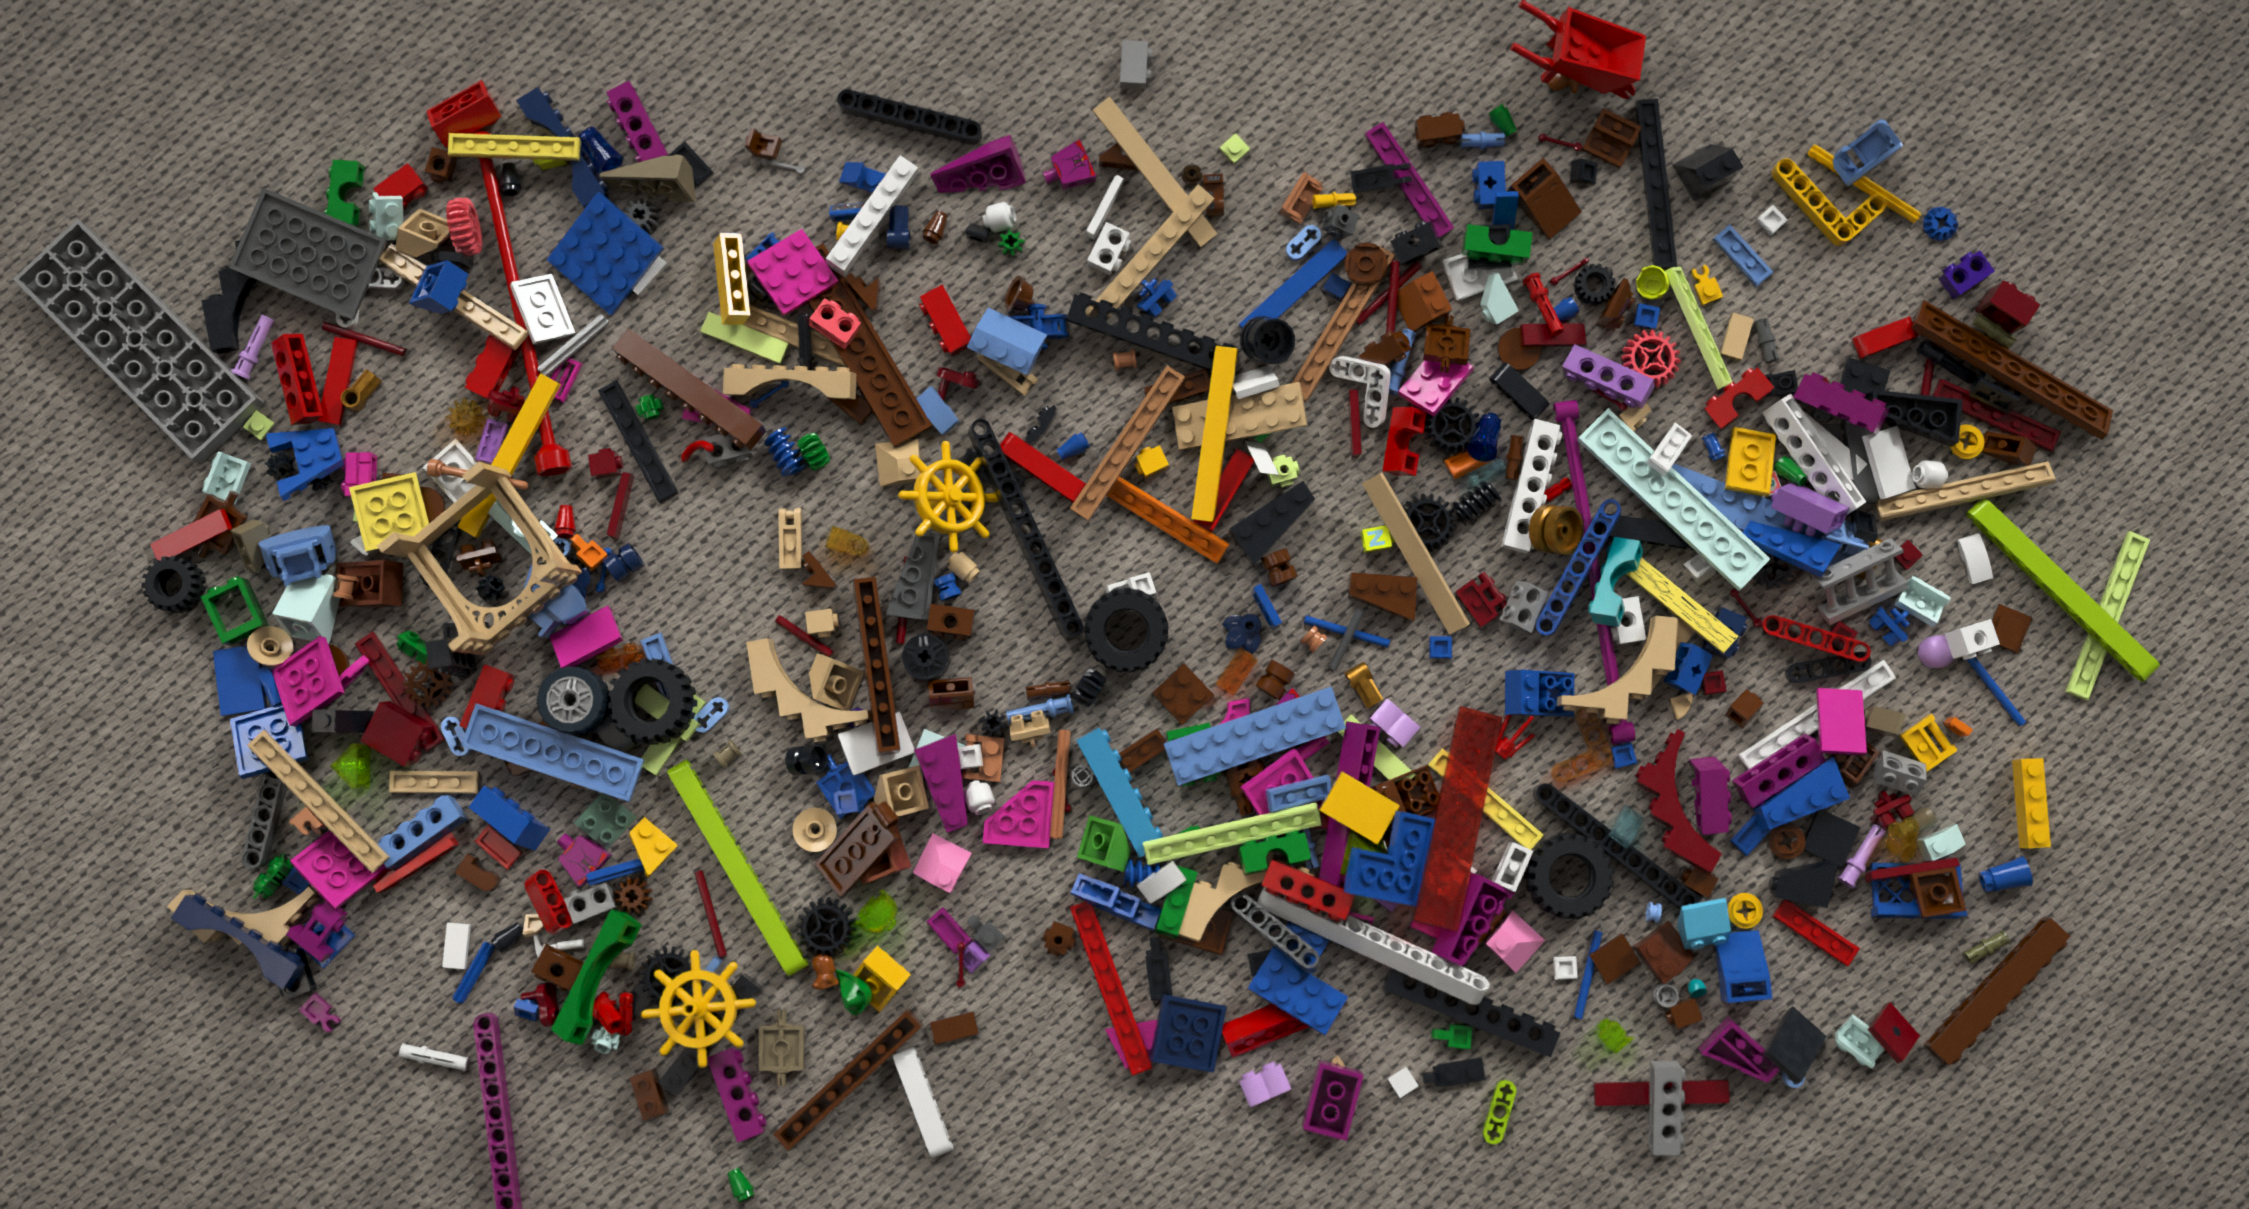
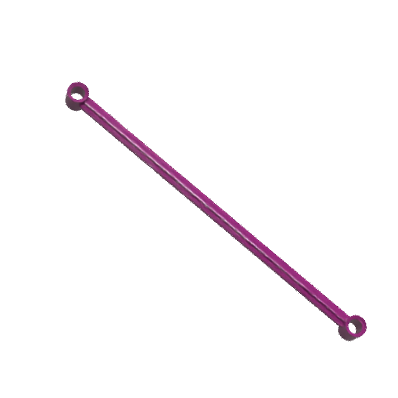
M1576 400L1553 403V411H1556L1555 421L1562 424L1576 509L1581 514L1584 523V537L1592 520L1574 422L1575 419H1579V408ZM1587 543L1584 546V553H1594L1596 549L1595 544ZM1598 557L1588 573L1592 601H1594L1595 585L1601 579ZM1596 623L1606 683L1609 686L1619 679L1611 629L1609 625ZM1623 720L1620 721V724L1609 725V732L1612 733V738H1610L1612 745L1635 741V729L1632 722Z

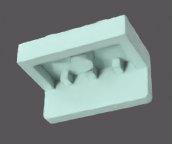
M372 193V200H369V211L373 213V220L369 221L370 233H374V235L386 240H397L398 227L403 224L402 197L378 196L377 193Z
M218 452L212 460V468L208 477L204 480L202 492L213 494L223 500L227 498L230 490L240 494L251 463Z
M1912 576L1907 581L1909 589L1899 593L1895 606L1902 610H1907L1909 614L1934 627L1938 623L1943 607L1950 602L1951 597L1921 579Z
M1852 1014L1835 1033L1836 1044L1842 1051H1848L1854 1055L1861 1065H1867L1872 1069L1875 1066V1060L1885 1049L1867 1030L1869 1026Z

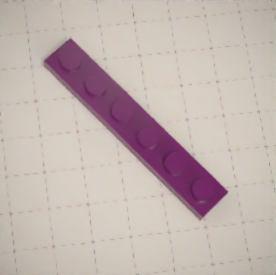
M1382 122L1367 131L1365 137L1384 165L1410 163V169L1395 171V178L1412 177L1413 182L1397 185L1420 219L1433 223L1440 238L1451 232L1454 226L1385 123Z

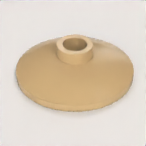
M274 626L256 629L247 641V650L251 658L265 666L282 664L292 655L294 647L292 638L286 631ZM266 648H272L273 651H267Z
M809 808L802 811L796 817L793 824L795 841L801 848L810 852L825 850L834 842L837 835V824L834 817L822 808ZM815 825L820 828L818 834L812 832V827Z

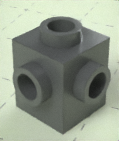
M1335 205L1324 212L1321 229L1327 231L1332 237L1344 239L1354 234L1359 215L1350 211L1347 206Z

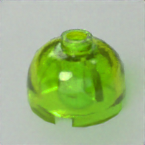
M884 889L878 891L881 895L875 900L873 895L857 914L860 920H855V924L869 934H879L885 930L890 931L897 923V920H895L898 913L897 904L893 897Z

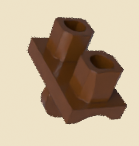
M492 539L481 542L482 550L475 551V547L471 544L461 546V553L456 555L463 570H469L470 573L477 571L478 575L482 577L486 575L485 569L492 568V564L502 562V556Z

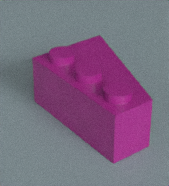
M1715 756L1689 759V764L1695 769V779H1691L1696 791L1694 807L1697 829L1702 835L1729 832V825L1732 823L1731 813L1728 811V804L1731 803V794L1727 790V782H1730L1729 770Z
M1729 1016L1721 1022L1698 1048L1702 1055L1716 1059L1725 1065L1732 1066L1767 1083L1781 1070L1763 1054L1765 1048Z

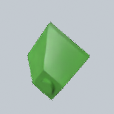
M1089 815L1077 857L1124 872L1131 850L1122 824Z

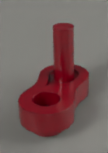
M938 367L936 376L942 378L938 389V394L942 400L945 399L950 381L974 389L978 388L980 381L976 378L977 374L964 371L963 374L945 367Z
M551 982L540 983L537 985L536 991L521 994V1000L523 1001L525 999L537 1000L542 1025L552 1027L560 1013L556 1002L554 985Z

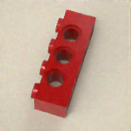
M303 333L282 334L271 342L290 422L291 425L312 424L324 415Z
M1275 860L1271 861L1262 886L1266 887V892L1278 896V893L1287 896L1286 900L1295 904H1299V901L1308 904L1307 909L1317 913L1323 910L1329 913V918L1339 922L1341 918L1347 919L1356 896L1355 894L1343 892L1344 888ZM1284 877H1290L1293 880L1294 884L1291 889L1282 887L1281 881ZM1306 885L1314 888V896L1311 898H1306L1302 894V889ZM1326 894H1332L1335 897V904L1331 907L1323 903V897Z

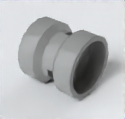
M1079 765L1075 767L1072 772V780L1077 786L1087 787L1093 782L1094 773L1089 766Z
M1659 984L1653 989L1652 998L1658 1005L1672 1007L1678 1002L1679 994L1673 986Z

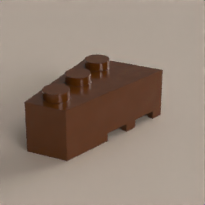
M1350 573L1348 585L1349 598L1385 611L1410 623L1415 621L1417 577Z

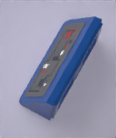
M866 202L830 206L829 216L832 221L854 220Z

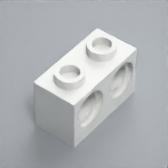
M1106 222L1087 260L1088 265L1110 276L1113 271L1117 272L1122 263V260L1119 259L1122 252L1126 253L1132 241L1129 240L1130 233ZM1117 236L1121 239V242L1117 245L1111 244L1109 242L1110 238ZM1107 255L1112 260L1110 263L1104 264L1100 261V258Z

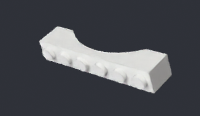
M902 156L898 157L826 257V263L831 269L843 277L846 276L879 223L916 178L918 173L917 166Z

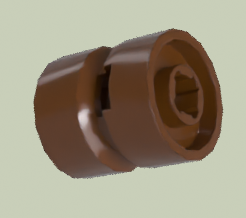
M1287 548L1275 551L1261 558L1264 569L1270 572L1268 579L1272 587L1298 577L1294 565L1289 563L1291 557Z
M1271 659L1265 669L1267 674L1261 675L1255 686L1280 701L1286 691L1284 686L1291 683L1295 673Z

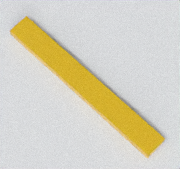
M1215 347L1192 520L1214 522L1238 355L1237 348Z
M540 373L491 465L506 469L511 476L513 475L561 384ZM491 493L462 517L457 527L479 538L490 517L488 512L494 502L497 501L495 495Z

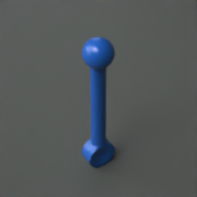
M781 381V384L757 400L752 399L750 406L752 408L758 407L761 401L781 388L788 387L789 381Z
M606 547L604 549L608 556L612 553L610 548ZM604 562L600 582L596 587L597 592L601 593L605 590L604 579L607 567Z

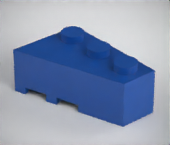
M483 786L468 808L514 844L535 851L550 831V828L535 819L536 817L530 812L521 809L520 804L515 800L504 797L505 792L495 786L493 789Z

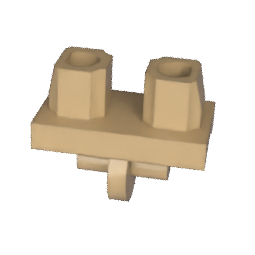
M1042 710L1033 711L1031 713L1032 721L1024 723L1022 715L1012 716L1010 726L1011 740L1021 739L1022 743L1030 742L1031 747L1034 748L1036 747V740L1043 739V734L1051 733L1049 719L1045 718Z

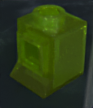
M1607 1017L1597 1024L1598 1029L1595 1031L1611 1052L1615 1054L1635 1038L1626 1035L1627 1032L1617 1021L1609 1020Z

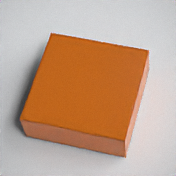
M1948 717L1944 722L1945 727L1960 737L1969 736L1973 730L1956 717Z

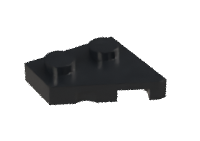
M439 251L435 256H432L431 265L448 260L465 272L466 268L473 269L474 260L462 253Z

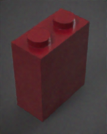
M391 701L379 702L361 742L404 767L415 765L422 756L423 746L431 738L432 734L430 732L433 726Z

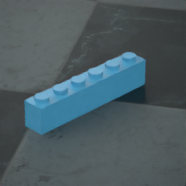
M1098 727L1077 738L1076 741L1139 857L1145 855L1143 842L1163 838L1164 836L1159 827L1154 828L1150 822L1154 818L1148 807L1143 809L1140 803L1143 798L1138 788L1133 789L1129 781L1133 779L1127 768L1122 770L1118 763L1122 759L1116 749L1111 750L1108 743L1112 740L1106 729L1101 731Z

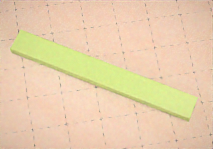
M2131 531L2126 534L2099 604L2117 623L2150 542V539ZM2089 634L2086 637L2065 691L2083 700H2089L2107 653Z
M1315 802L1145 841L1143 846L1147 864L1151 865L1242 844L1250 840H1260L1273 835L1321 826L1318 806Z

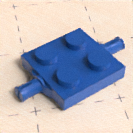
M828 755L827 767L829 771L816 783L835 812L833 792L857 789L860 810L858 814H860L865 809L866 803L874 797V787L864 773L853 776L848 762L837 765L831 755ZM843 813V814H837V815L839 816L840 819H842L843 817H845V816L848 815L849 813Z

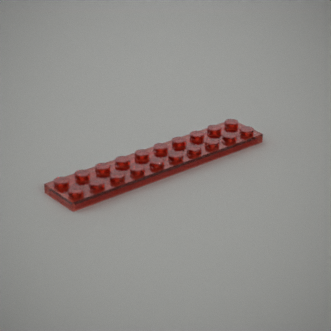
M1463 706L1458 707L1434 818L1436 820L1413 917L1415 922L1450 931H1458L1502 717Z

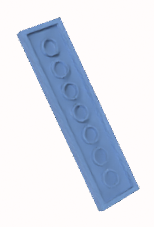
M1331 686L1166 742L1164 746L1177 785L1179 786L1346 729Z
M476 704L461 744L463 747L631 802L645 759L562 733L480 704Z

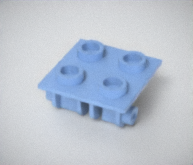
M1844 520L1842 527L1828 534L1825 533V536L1821 537V539L1841 544L1839 551L1843 546L1842 552H1847V554L1851 555L1869 548L1868 541L1854 537L1852 522Z

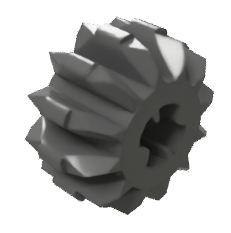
M638 198L637 204L630 200L632 207H624V210L627 212L626 215L644 231L647 229L649 233H652L653 231L650 227H658V223L655 220L660 219V215L656 213L658 208L656 205H652L650 200L643 202L642 198ZM641 213L644 216L642 220H640L638 217V215Z

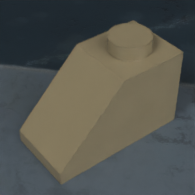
M252 519L230 530L246 569L257 573L261 570L264 563L258 543L270 538V530L264 522Z
M1877 706L1867 707V709H1864L1865 729L1884 737L1899 735L1906 714Z

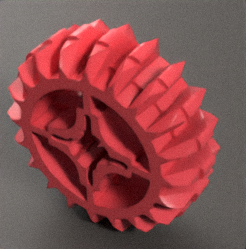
M454 198V200H450L446 205L448 231L450 232L453 246L458 253L468 257L475 256V254L480 253L483 245V237L476 209L469 198Z
M1651 330L1648 336L1646 331H1642L1641 336L1635 334L1633 340L1629 339L1627 341L1629 347L1623 348L1622 351L1625 355L1621 356V360L1627 361L1623 366L1654 379L1655 387L1659 388L1661 383L1666 385L1668 379L1672 380L1675 377L1673 372L1679 370L1675 364H1679L1681 359L1675 358V356L1679 355L1680 351L1673 350L1677 345L1675 342L1671 345L1668 343L1671 339L1670 336H1667L1665 339L1662 338L1663 332H1659L1656 336L1655 331ZM1645 343H1652L1657 345V347L1653 350H1649L1648 348H1643L1640 345ZM1662 351L1666 354L1667 366L1664 365L1665 362L1661 359ZM1635 352L1641 360L1639 368L1635 363ZM1656 352L1653 362L1645 366L1648 362L1649 356H1652ZM1647 369H1653L1656 372L1660 371L1662 374L1647 375L1644 372Z

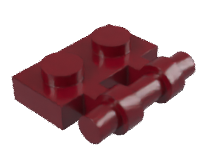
M1485 571L1478 575L1482 584L1478 586L1472 579L1454 592L1480 628L1499 615L1494 608L1496 605H1499L1503 610L1507 604L1506 596L1504 593L1501 594L1494 585L1495 581L1492 577L1489 578ZM1487 589L1494 599L1491 602L1482 592L1483 590Z

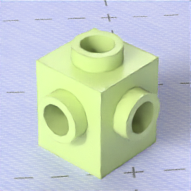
M1285 455L1273 458V464L1279 475L1267 474L1271 487L1281 485V488L1293 485V481L1297 479V474L1300 473L1297 461L1293 462L1291 456L1286 458ZM1284 469L1287 473H1282L1280 470Z

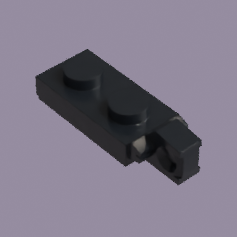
M1158 937L1150 938L1151 950H1146L1145 956L1151 1001L1161 1000L1162 994L1173 996L1168 955L1165 948H1160Z
M1482 1057L1437 1064L1432 1066L1433 1072L1422 1073L1423 1082H1435L1436 1087L1486 1080Z

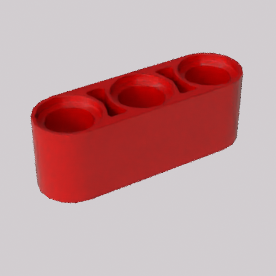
M1911 317L1900 319L1852 338L1851 340L1859 359L1884 351L1886 348L1889 349L1905 343L1904 341L1917 338L1918 334L1915 330L1911 329L1913 325Z
M541 869L525 880L524 887L545 930L552 935L559 934L572 924V919L552 875L547 870Z

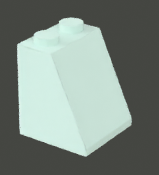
M325 574L324 576L321 575V578H316L315 576L291 582L286 587L272 614L290 637L313 641L317 637L322 636L326 637L329 644L340 602V597L333 596L337 588V579Z

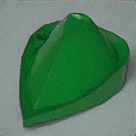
M835 970L845 1008L854 1016L861 1014L871 1002V989L860 978L845 971Z

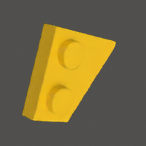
M645 817L629 832L630 840L636 848V854L639 860H641L645 870L644 873L648 878L678 846Z

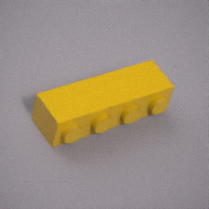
M720 233L713 243L721 321L722 324L743 325L750 316L742 237L741 234Z
M2043 758L2012 760L2019 848L2051 847Z

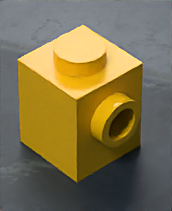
M1160 445L1153 449L1149 446L1138 452L1139 455L1136 456L1137 462L1134 463L1138 474H1143L1145 479L1169 468V463Z

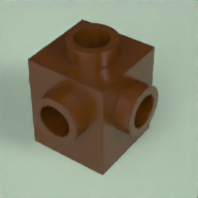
M1053 921L1051 929L1046 928L1042 941L1046 942L1044 947L1048 948L1047 952L1060 957L1061 953L1065 955L1067 950L1071 951L1075 939L1072 938L1075 928ZM1055 937H1062L1063 942L1060 944L1056 943Z

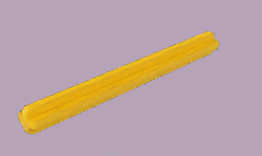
M1814 144L1809 149L1808 156L1838 174L1833 165L1834 156ZM1864 176L1853 183V185L1870 196L1875 194L1883 196L1887 207L1910 222L1915 223L1920 218L1921 212Z

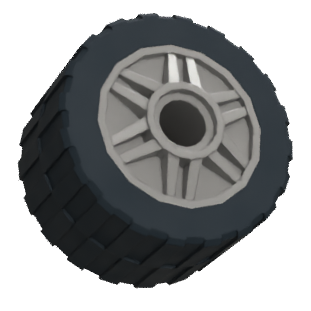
M572 666L559 668L555 672H551L543 680L537 693L538 711L543 721L552 729L562 733L574 735L587 734V732L594 731L598 726L602 725L609 715L607 703L611 702V698L607 697L608 686L599 675L590 670ZM574 697H576V702H575V704L573 705V701H572V700H573Z

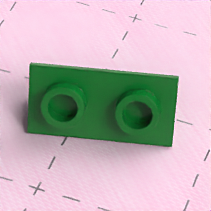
M406 631L398 635L397 638L399 640L396 643L398 649L411 658L417 652L418 655L415 660L425 664L426 659H428L425 641L412 631Z

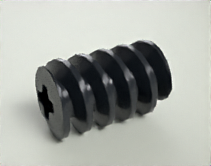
M1483 481L1480 483V488L1477 486L1473 488V493L1467 492L1466 498L1460 497L1459 503L1453 502L1452 508L1459 520L1467 526L1466 519L1474 522L1473 514L1481 517L1480 509L1487 512V504L1494 507L1493 500L1496 499L1501 502L1502 499L1493 485Z

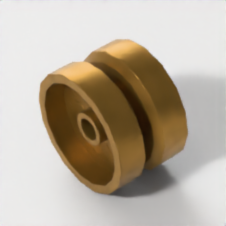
M1542 505L1535 510L1529 524L1531 544L1535 550L1541 553L1572 554L1578 548L1584 533V523L1581 514L1577 509L1569 506Z

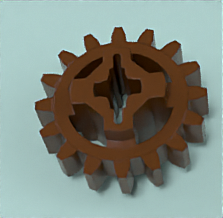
M426 659L425 664L417 661L418 667L415 668L410 665L409 667L412 672L404 673L408 680L402 681L404 686H408L404 693L411 694L408 698L411 702L417 699V706H420L422 702H424L426 708H429L430 702L438 706L437 700L445 701L446 699L443 695L445 693L451 694V691L447 689V686L453 685L452 681L447 680L451 677V674L444 675V673H439L442 679L435 678L433 670L429 669L428 659ZM422 671V674L418 678H415V676ZM429 676L430 681L433 683L429 684L428 688H426L423 683L427 682ZM413 688L421 689L423 697L416 694ZM437 689H440V691L433 696V693Z

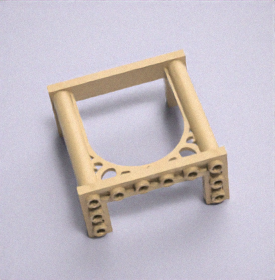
M478 462L462 475L467 483L475 485L471 490L415 536L393 532L378 544L377 547L382 553L410 558L452 617L458 631V636L448 644L453 652L485 655L493 650L494 644L509 637L511 630L525 624L528 616L544 608L543 604L549 599L552 600L558 597L561 589L575 583L578 579L577 576L582 571L577 565L568 562L508 480L512 477L506 469ZM493 493L527 539L532 552L533 565L530 579L518 597L505 605L485 608L471 603L462 596L427 546ZM541 557L544 563L547 562L546 564L539 565ZM535 584L541 586L540 588H536L535 592H533L532 587ZM479 611V617L475 616L474 612ZM502 611H505L506 615H503L500 620L499 614ZM488 613H492L494 624L488 629L485 626V617Z

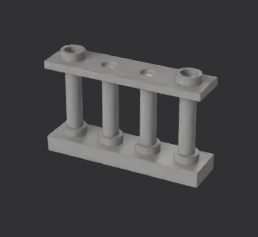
M1890 538L1829 566L1822 578L1812 574V578L1826 592L1827 603L1818 606L1819 614L1829 625H1832L1909 589L1908 582L1895 571L1893 557L1902 554L1903 549ZM1884 562L1886 575L1875 580L1873 567ZM1865 571L1867 584L1856 589L1854 575ZM1845 580L1847 593L1836 598L1834 585Z

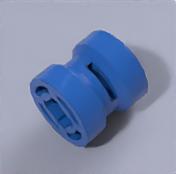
M954 573L934 580L936 587L940 590L939 596L941 601H946L962 594L960 588L956 586Z

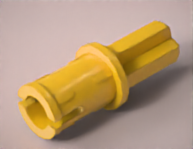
M1336 192L1325 195L1314 194L1312 197L1314 209L1333 207L1338 204L1344 206H1354L1356 204L1354 193L1336 194Z

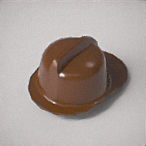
M1019 275L1011 282L1005 297L1007 312H1010L1011 309L1024 311L1029 305L1034 304L1032 299L1034 293L1033 286Z

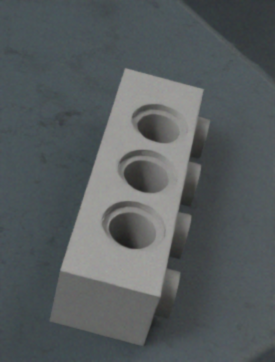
M1650 1061L1648 1142L1649 1150L1653 1155H1680V1147L1684 1146V1137L1681 1134V1126L1684 1125V1114L1681 1112V1104L1685 1102V1095L1681 1089L1682 1082L1685 1081V1070L1677 1061ZM1672 1082L1670 1089L1663 1090V1086L1666 1083ZM1667 1104H1671V1109L1669 1111L1664 1112L1663 1107ZM1671 1126V1130L1668 1133H1662L1665 1127Z

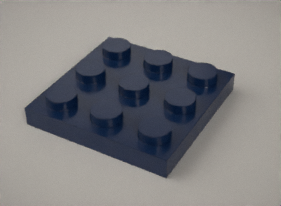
M1162 994L1149 1061L1214 1073L1227 1006Z

